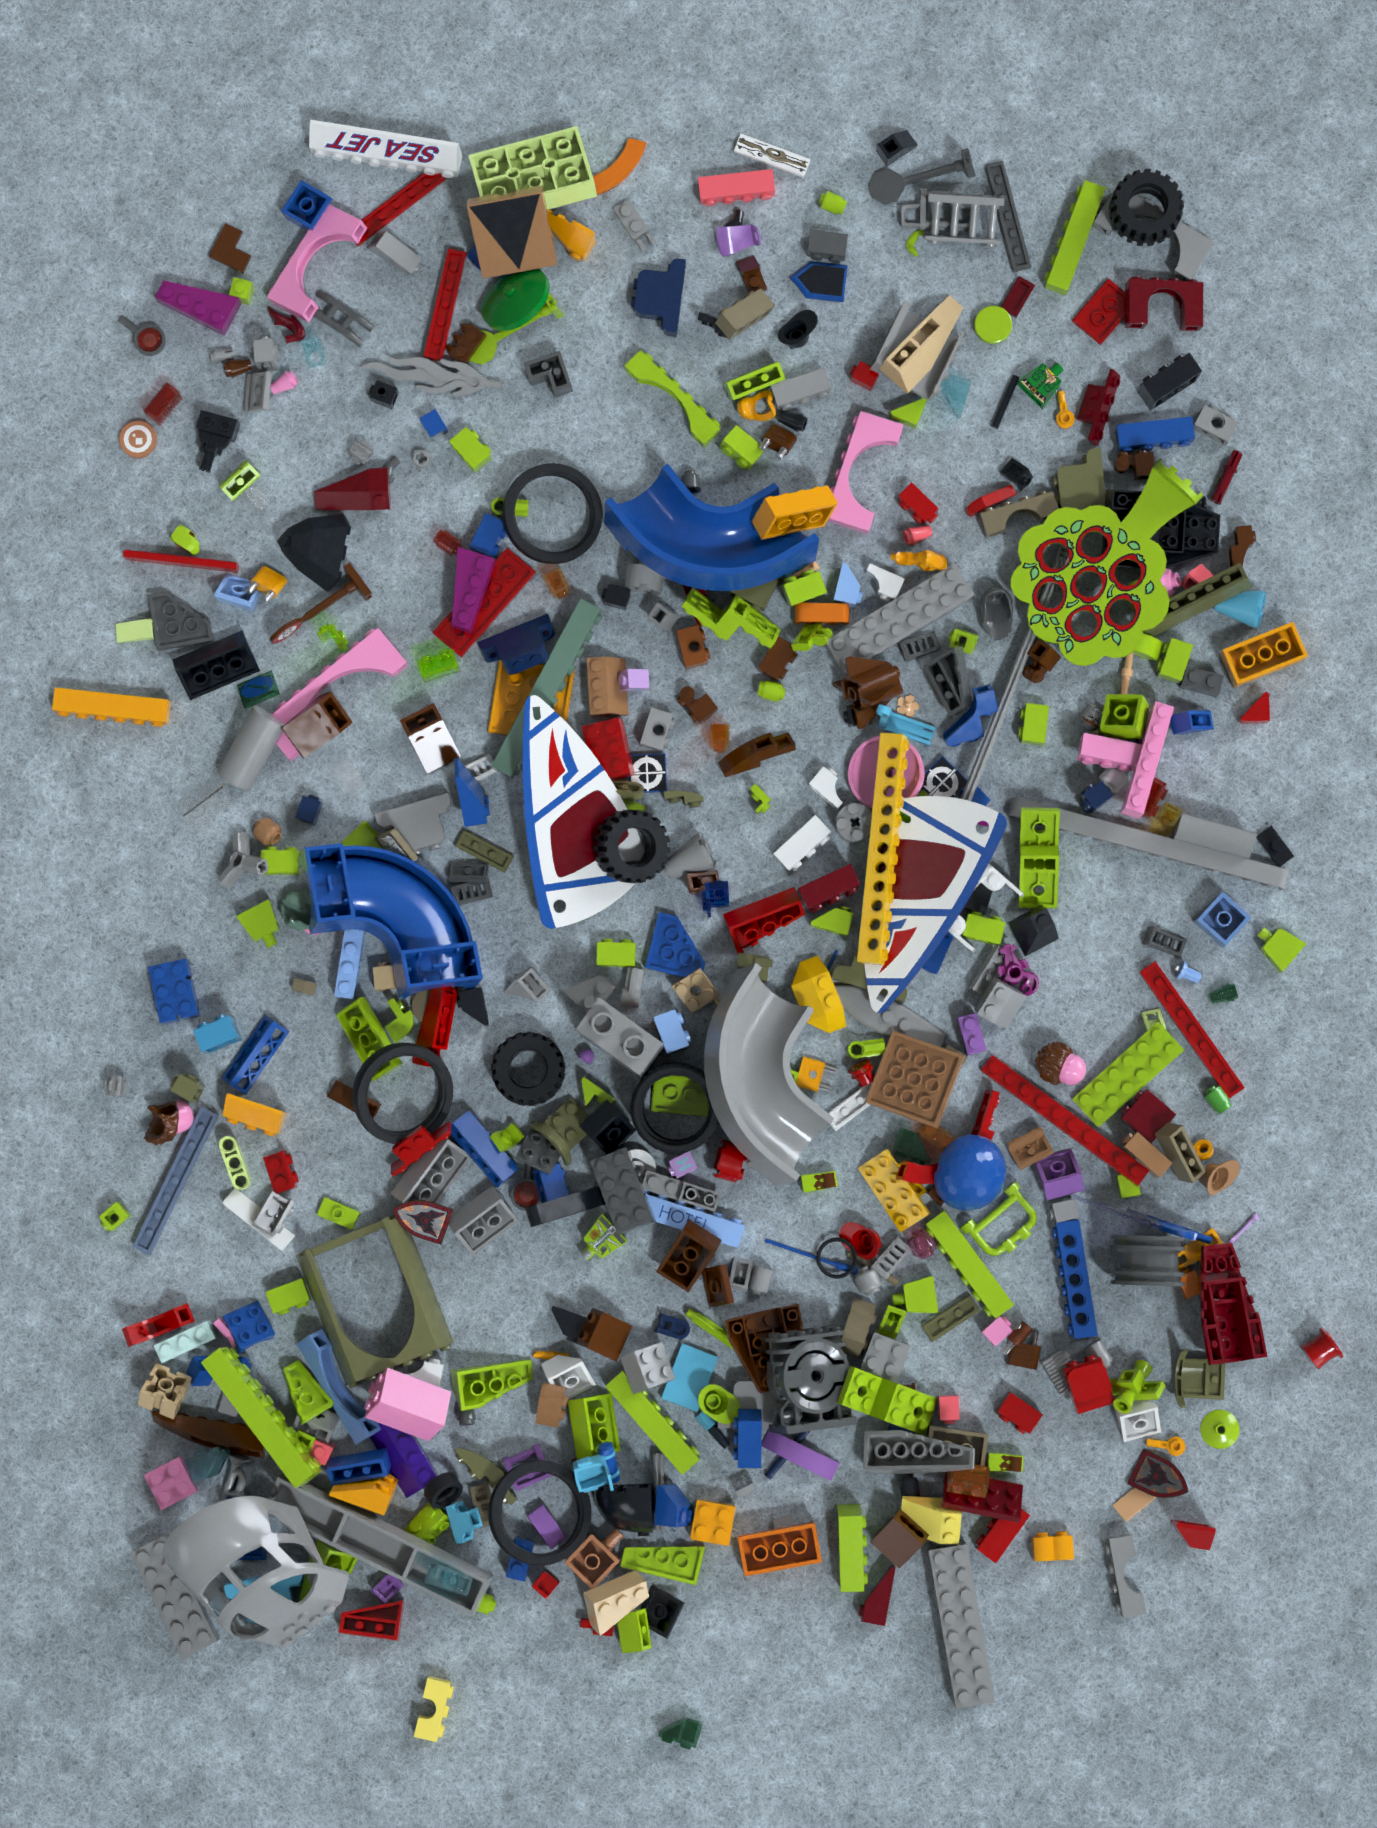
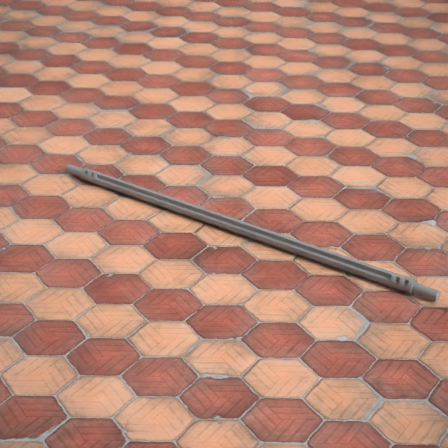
M1062 544L1059 547L1051 569L1062 568L1066 563L1069 552ZM1045 583L1039 599V603L1045 608H1048L1057 585L1056 583ZM1029 626L998 702V711L994 712L960 799L972 801L1028 659L1027 653L1032 648L1036 635Z

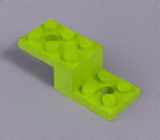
M692 587L682 604L687 614L696 617L704 627H709L718 638L725 641L731 637L739 626H742L743 630L756 637L761 645L771 649L781 631L778 626L737 594L722 610Z
M1021 807L1019 890L1024 896H1019V908H1036L1040 905L1046 908H1057L1060 808ZM1038 823L1045 825V828L1040 831L1034 827ZM1041 885L1044 890L1038 893L1033 888Z
M850 1366L837 1403L925 1436L938 1399ZM862 1387V1391L858 1395V1389ZM917 1407V1413L914 1415V1410Z

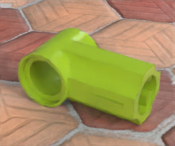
M497 497L491 503V510L496 517H503V511H497L494 507L498 503L504 504V498ZM528 500L516 501L515 517H528Z
M883 1038L854 1041L848 1045L846 1053L852 1060L882 1056L885 1051V1042ZM855 1045L860 1048L859 1055L851 1053L852 1046Z

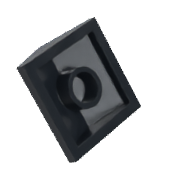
M652 1585L648 1593L649 1597L644 1601L641 1609L646 1608L649 1629L668 1639L685 1603L674 1595Z

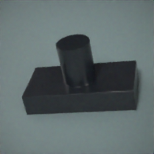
M1272 825L1256 836L1258 842L1277 867L1282 866L1294 857Z

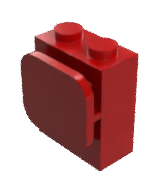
M1095 1354L1084 1357L1085 1361L1079 1363L1076 1360L1065 1363L1066 1367L1061 1368L1075 1413L1078 1415L1113 1404L1115 1400L1102 1358L1096 1357Z

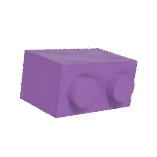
M977 1013L958 1017L956 1020L965 1054L969 1056L985 1052L986 1046Z

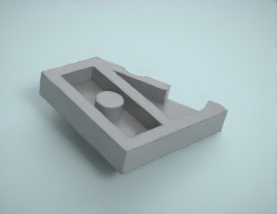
M600 975L566 988L563 992L582 1010L588 1013L598 998L605 1001L616 987L604 976Z

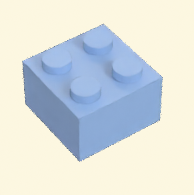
M674 1009L653 1017L667 1055L689 1048L688 1043L691 1042L688 1031H683L681 1025L684 1024L680 1012L676 1013Z

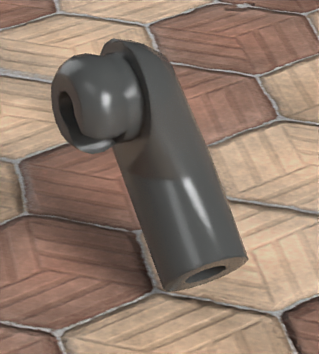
M393 456L383 465V467H388L389 484L395 480V477L392 475L393 469L401 463L396 456Z

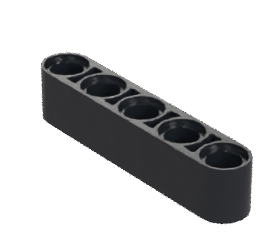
M597 1186L525 1208L530 1226L534 1227L596 1208L606 1203L600 1187Z

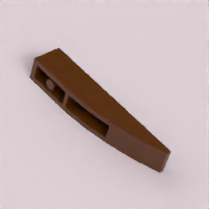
M160 1410L152 1412L153 1422L188 1441L226 1453L264 1459L266 1449L249 1426L243 1423L231 1424L221 1419L213 1421L203 1416H198L197 1418L189 1417L184 1413L176 1414L173 1420L159 1414Z

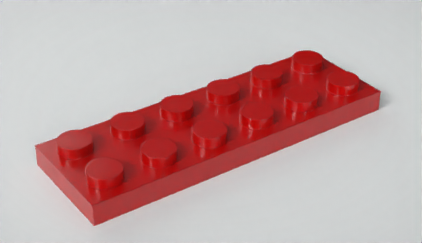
M508 548L495 561L496 564L472 634L453 628V610L432 632L433 635L460 658L468 652L536 574L530 566Z

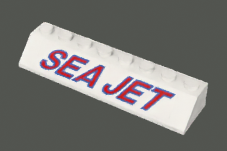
M310 120L309 149L316 157L324 158L325 156H330L337 161L348 159L356 164L366 162L375 167L385 165L394 170L403 168L408 172L422 171L427 175L440 173L445 178L459 176L462 160L459 143Z

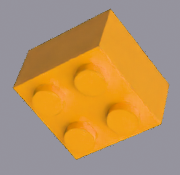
M697 1498L690 1539L729 1546L735 1505Z

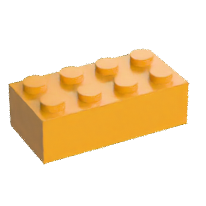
M816 486L813 489H802L793 493L768 496L763 500L752 523L762 540L820 528L826 525L838 502L829 486Z
M1294 622L1225 648L1219 653L1233 688L1302 662L1308 657Z

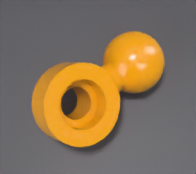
M1199 1140L1193 1146L1200 1160H1207L1214 1153L1213 1146L1208 1140Z

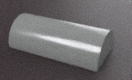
M254 705L218 768L217 773L230 784L244 790H251L283 733L281 727L285 724L257 705Z
M1182 814L1178 818L1173 832V839L1247 859L1252 853L1257 836L1256 833L1187 814Z

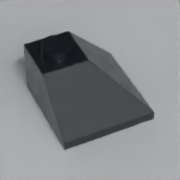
M1043 905L1008 922L1024 956L1059 939L1056 926L1047 908Z

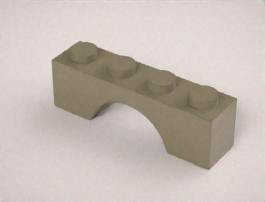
M1041 491L1032 498L1025 496L1018 499L1019 502L1011 504L1009 501L1001 504L999 508L993 509V507L982 510L979 519L985 538L1004 533L1007 520L1016 513H1029L1040 522L1045 521L1048 515L1058 509L1053 491Z

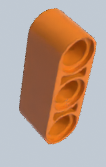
M799 603L794 605V623H825V625L844 623V625H848L850 605L845 603Z

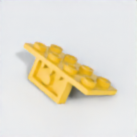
M886 1149L858 1167V1170L899 1232H902L930 1214L920 1198L927 1191L922 1184L896 1180L901 1163L897 1164L889 1150Z

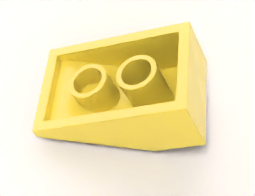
M902 1496L901 1510L929 1534L928 1540L938 1544L959 1545L962 1511L942 1508V1498Z

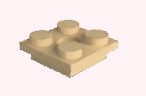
M701 968L672 985V988L691 1014L720 996ZM698 986L701 992L693 993L691 987Z

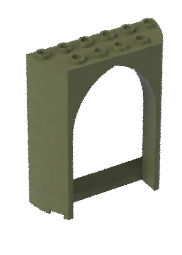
M394 1215L314 1248L304 1250L296 1255L327 1338L332 1345V1350L346 1386L349 1385L350 1389L360 1385V1380L362 1379L368 1382L377 1378L378 1373L384 1372L387 1368L397 1370L396 1366L399 1364L405 1367L415 1363L414 1358L420 1356L422 1360L432 1356V1351L440 1349L442 1352L452 1348L450 1344L454 1343V1340L412 1234L399 1224ZM384 1228L387 1231L409 1287L415 1313L411 1336L403 1350L395 1358L380 1357L368 1353L349 1338L339 1321L315 1256Z

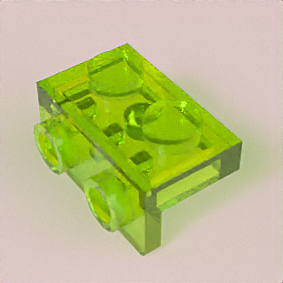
M333 623L331 625L325 624L319 628L317 635L322 643L333 638L342 653L348 650L346 646L349 643L342 630H336Z

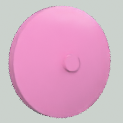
M880 736L873 737L861 744L854 752L848 767V781L853 794L870 809H873ZM909 743V750L906 751L905 756L907 759V769L904 770L903 776L905 778V788L902 789L903 798L916 797L922 788L925 776L923 760L916 748ZM897 750L891 752L890 758L897 756ZM891 769L888 776L893 777L896 770ZM889 788L886 792V795L891 796L894 792V789Z

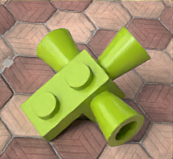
M1135 1361L1133 1370H1123L1118 1380L1109 1378L1113 1396L1119 1395L1113 1401V1406L1117 1411L1127 1414L1131 1412L1133 1401L1158 1400L1166 1386L1163 1380L1145 1381L1153 1371L1151 1364L1147 1361Z

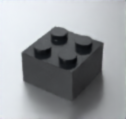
M607 1099L579 1126L606 1154L615 1152L636 1131L634 1126Z

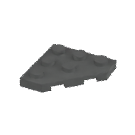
M167 591L148 595L157 651L214 642L210 621Z

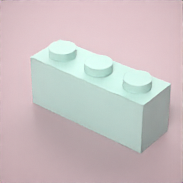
M209 1320L154 1345V1348L161 1363H165L218 1337Z

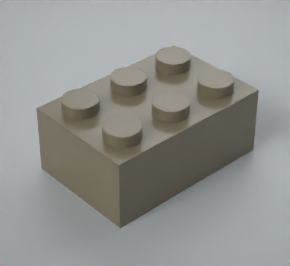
M934 1425L928 1426V1438L975 1449L974 1469L962 1471L983 1474L988 1442L987 1433Z

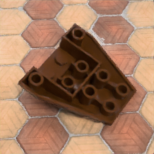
M799 1304L763 1310L724 1321L728 1340L759 1393L769 1391L766 1371L770 1354L765 1353V1350L769 1349V1342H764V1338L768 1337V1333H785V1331L790 1330L802 1331L803 1322ZM789 1366L788 1370H792L794 1366Z

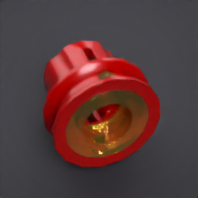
M869 1059L859 1061L848 1070L851 1078L857 1079L861 1087L872 1083L875 1077L871 1071L873 1065L869 1064Z

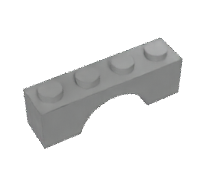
M1125 1534L1108 1537V1542L1105 1543L1106 1554H1110L1111 1557L1108 1567L1110 1574H1114L1115 1582H1112L1113 1593H1117L1118 1601L1115 1602L1117 1613H1121L1123 1618L1147 1614L1143 1594L1130 1589L1124 1579L1125 1565L1130 1558L1136 1555L1132 1535Z

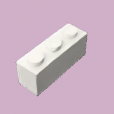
M815 815L785 842L773 856L788 872L791 870L795 872L802 865L801 861L805 857L809 859L816 852L815 848L819 844L823 846L830 839L831 831Z

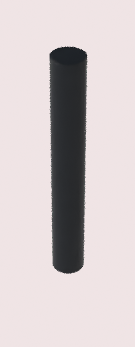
M1012 375L991 425L993 428H999L1018 383L1019 377L1017 375Z

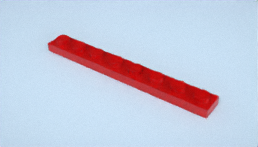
M1156 961L1140 971L1141 977L1230 1099L1243 1090L1245 1087Z

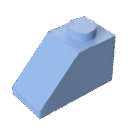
M842 563L833 602L849 604L850 607L855 608L856 603L861 602L863 592H859L860 585L847 563Z

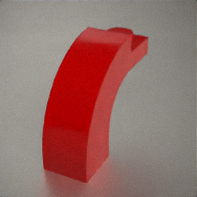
M187 1303L155 1317L127 1326L122 1331L128 1347L186 1326L195 1322Z

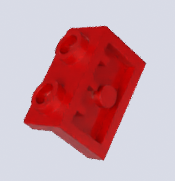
M282 1150L263 1157L273 1191L276 1194L297 1187L296 1183L299 1182L296 1171H292L291 1164H293L290 1153Z

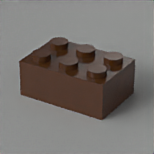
M689 1219L662 1259L656 1272L689 1293L717 1251L722 1240Z

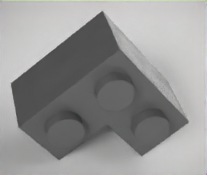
M560 351L524 362L531 386L549 380L555 397L573 392Z

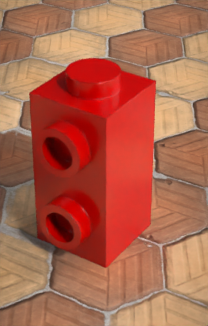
M912 482L898 496V505L904 511L908 509L913 514L912 518L918 524L922 523L924 526L928 522L931 524L938 517L939 508Z

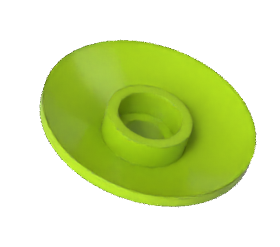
M1211 1411L1201 1422V1436L1213 1448H1228L1238 1438V1421L1228 1411ZM1219 1426L1224 1427L1223 1433L1218 1432L1217 1429Z

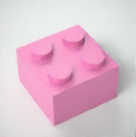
M183 1456L177 1457L144 1475L161 1510L199 1491Z

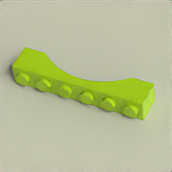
M640 350L624 365L625 371L637 383L658 387L675 398L687 415L691 436L705 448L720 434V424L714 418L710 419L706 415L707 411L701 405L697 406L693 402V397L688 392L684 393L679 388L680 385L675 379L672 378L670 380L666 376L667 372L660 365L657 367L653 363L654 359L647 352L644 354Z

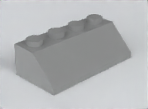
M448 1138L441 1140L433 1150L425 1152L417 1162L411 1164L391 1194L402 1203L413 1200H426L438 1204L471 1158L463 1149Z

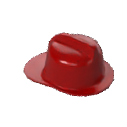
M847 1222L840 1229L839 1237L849 1241L855 1248L857 1255L865 1260L876 1257L879 1248L882 1247L879 1234L871 1228H866L855 1222ZM842 1243L847 1250L851 1251L846 1244Z

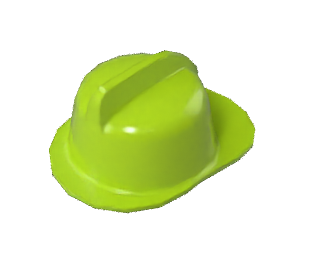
M709 1384L703 1387L698 1395L700 1409L715 1421L722 1424H730L734 1422V1417H738V1409H741L739 1400L721 1386Z

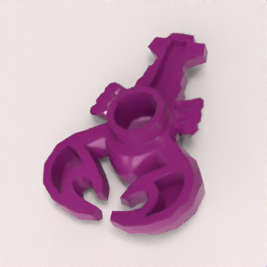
M1004 944L1003 948H1000V953L1005 954V965L998 967V976L1001 977L1004 974L1001 981L1006 984L1009 982L1013 985H1017L1025 978L1020 990L1022 991L1025 987H1028L1023 994L1027 996L1034 994L1039 987L1038 976L1023 970V968L1029 969L1030 966H1028L1026 959L1018 960L1016 958V955L1013 953L1016 949L1014 944Z

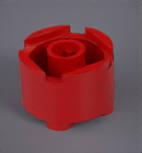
M722 1139L720 1143L724 1145L718 1148L713 1166L717 1171L712 1176L736 1183L737 1180H742L744 1169H742L743 1161H747L748 1158L731 1141Z

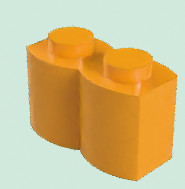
M1057 1531L1056 1535L1048 1536V1532L1036 1533V1536L1032 1537L1033 1561L1074 1559L1072 1535H1068L1067 1531Z

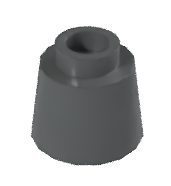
M693 470L685 471L681 481L691 493L700 492L701 487L698 474Z

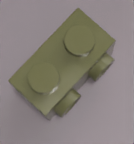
M186 1073V1075L179 1074V1076L173 1078L170 1084L172 1086L170 1091L189 1102L197 1103L205 1086L198 1083L199 1078Z

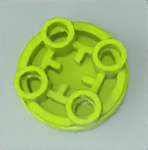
M999 306L985 307L975 318V333L979 340L985 343H1001L1011 333V316L1005 309Z

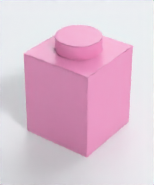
M999 1316L981 1332L996 1347L1013 1330L1010 1328L1012 1324L1005 1316L1003 1318Z

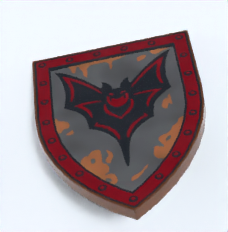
M413 1200L392 1208L396 1220L407 1232L418 1238L441 1245L454 1209L426 1200Z
M1145 1449L1127 1483L1129 1486L1158 1498H1173L1189 1492L1182 1473L1174 1464Z

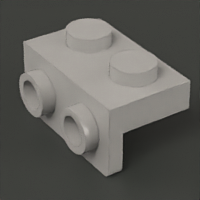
M271 1191L252 1225L271 1237L276 1233L280 1234L285 1226L283 1221L294 1210V1207H292L294 1200L290 1199L288 1201Z

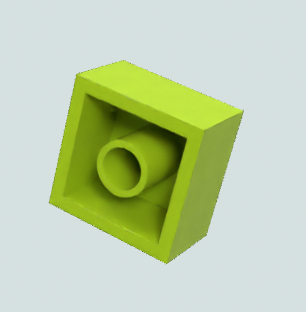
M809 569L802 572V576L799 578L791 576L783 579L784 583L780 584L788 606H793L827 593L820 571Z
M1106 694L1100 730L1105 737L1143 740L1149 704L1144 695Z

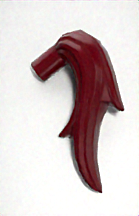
M269 306L267 307L270 317L275 321L274 325H280L292 331L293 335L285 336L286 344L300 342L305 338V329L294 315L288 318L278 314Z

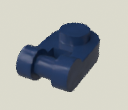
M662 1313L658 1314L659 1321L658 1325L654 1328V1332L677 1339H684L689 1335L690 1326L686 1321ZM666 1322L672 1323L670 1330L664 1329Z

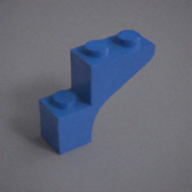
M990 684L972 688L973 700L970 709L943 733V739L947 747H956L963 742H974L984 737L980 716H990L993 712L998 711L994 689Z

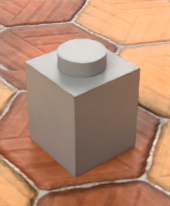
M659 602L656 603L647 616L655 625L666 631H670L680 617L667 605Z
M1075 1199L1050 1204L1051 1208L1048 1209L1050 1219H1054L1055 1223L1079 1218Z

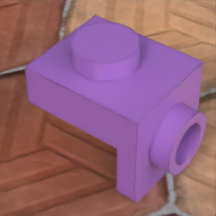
M387 1574L370 1591L382 1604H386L404 1585L401 1583V1580Z

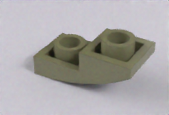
M664 791V799L669 801V804L681 802L680 799L684 798L685 806L689 805V808L701 806L700 803L704 802L703 796L696 793Z

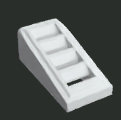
M490 753L465 766L470 773V769L473 768L477 775L475 779L478 782L497 772L491 767L494 760ZM484 761H487L491 768L490 770H487L483 763ZM477 765L481 766L484 773H480Z

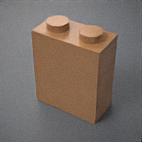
M1130 1132L1121 1140L1123 1145L1120 1148L1149 1169L1148 1173L1154 1178H1160L1172 1165V1162L1138 1132Z

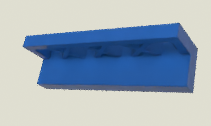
M264 1015L221 1079L246 1095L289 1031ZM276 1028L282 1031L278 1038L272 1039V1034ZM269 1045L267 1054L261 1055V1049ZM258 1061L256 1070L250 1071V1065ZM247 1077V1083L243 1088L237 1085L241 1078Z

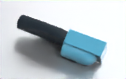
M703 1411L695 1417L724 1449L730 1445L724 1435L714 1426L716 1423L714 1419Z

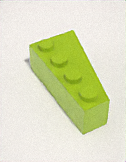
M837 1504L840 1591L864 1592V1585H868L867 1573H864V1566H867V1554H863V1547H867L866 1535H863L862 1529L866 1528V1516H862L860 1504Z

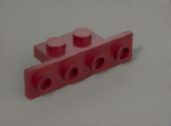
M1110 369L1105 386L1087 385L1077 416L1078 421L1092 424L1088 440L1094 446H1098L1103 438V430L1109 420L1111 405L1114 404L1115 393L1120 385V375L1114 369Z

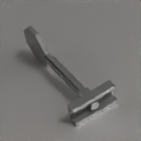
M962 149V159L954 161L955 163L907 177H902L889 168L878 171L869 183L871 196L886 205L898 201L905 189L904 187L909 184L964 170L968 178L975 177L976 174L969 149Z

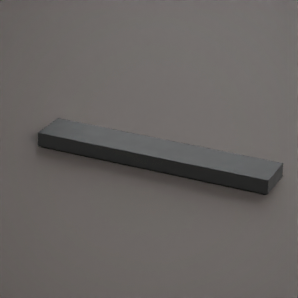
M1004 161L987 164L985 169L992 195L1004 196V206H999L997 215L1012 272L1030 269L1031 264Z

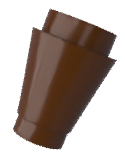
M233 359L223 363L226 377L234 378L252 370L250 359Z

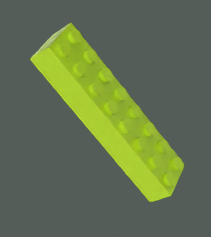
M218 1348L201 1362L294 1488L304 1486L322 1472L319 1468L321 1464L315 1457L312 1458L310 1456L307 1445L303 1441L300 1442L298 1440L295 1429L291 1425L288 1426L284 1421L286 1418L283 1413L274 1408V1402L271 1397L262 1392V1385L257 1379L253 1380L249 1373L251 1371L247 1365L240 1363L238 1353L233 1348Z

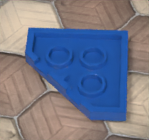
M659 912L645 968L682 978L699 968L704 971L705 961L679 918Z

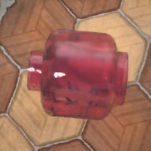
M923 1229L912 1232V1237L909 1238L908 1244L913 1256L919 1257L921 1260L934 1255L936 1244L930 1233L927 1231L923 1232Z

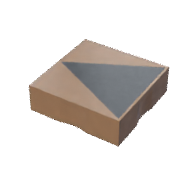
M543 186L515 190L508 194H493L468 199L467 210L483 279L557 265L558 258L553 234L548 224V210Z

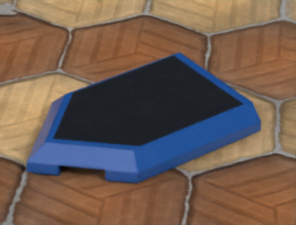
M810 261L793 274L790 279L805 298L843 302L848 265Z

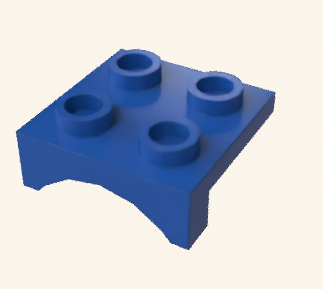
M258 1301L223 1315V1319L236 1343L235 1348L238 1354L257 1343L271 1340L275 1336V1332Z

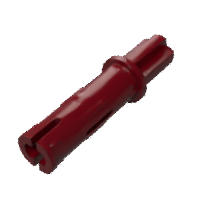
M1233 450L1227 464L1223 466L1224 470L1209 499L1211 502L1214 501L1215 504L1221 505L1243 456L1240 451Z

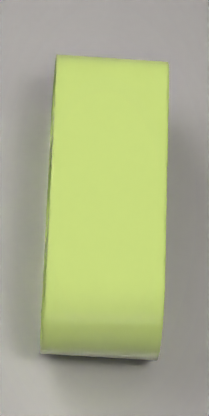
M225 1136L220 1140L219 1148L234 1188L246 1190L251 1185V1177L241 1148L236 1138ZM227 1140L233 1141L234 1145L231 1150L225 1149L224 1144ZM234 1158H238L240 1165L234 1169L231 1166V1161ZM240 1176L246 1178V1184L243 1187L237 1184V1179Z

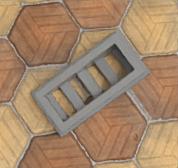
M896 1237L870 1268L876 1270L878 1275L886 1280L912 1249L899 1237ZM891 1251L895 1256H897L898 1260L895 1257H893L889 1252ZM886 1257L893 1265H890L884 1258ZM881 1263L882 1265H884L888 1269V1271L886 1272L878 1264Z

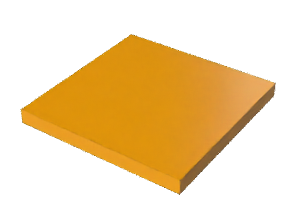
M499 660L488 733L508 735L545 664H539L517 674L509 675L506 673L502 661ZM575 670L571 676H567L565 680L567 685L563 692L559 691L556 697L558 702L553 709L566 723Z

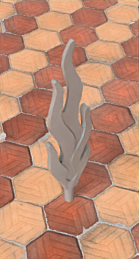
M390 356L388 358L394 364L416 367V369L399 370L381 362H370L361 366V369H379L397 381L420 380L428 382L434 386L429 387L419 384L416 385V388L429 393H444L457 387H463L461 390L452 393V396L455 397L469 395L479 389H486V387L501 389L502 387L501 381L487 380V377L481 375L472 366L464 362L449 361L444 358L440 360L441 363L456 368L459 372L446 370L434 361L422 357L396 359Z

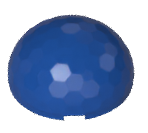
M973 1134L962 1136L950 1143L940 1155L937 1171H934V1185L938 1196L948 1206L962 1211L981 1209L993 1202L1001 1192L1006 1179V1163L998 1146L986 1137Z

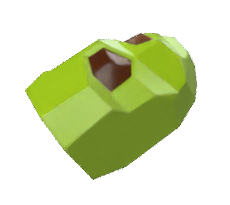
M181 524L177 526L170 537L171 542L193 556L198 555L200 543L196 540V534Z

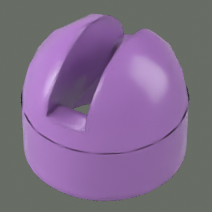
M583 1049L577 1057L590 1065L594 1059V1053L591 1049Z

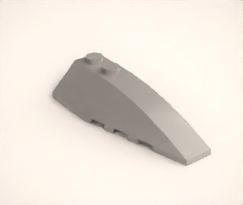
M902 1430L865 1431L863 1470L871 1474L932 1473L974 1469L975 1449Z

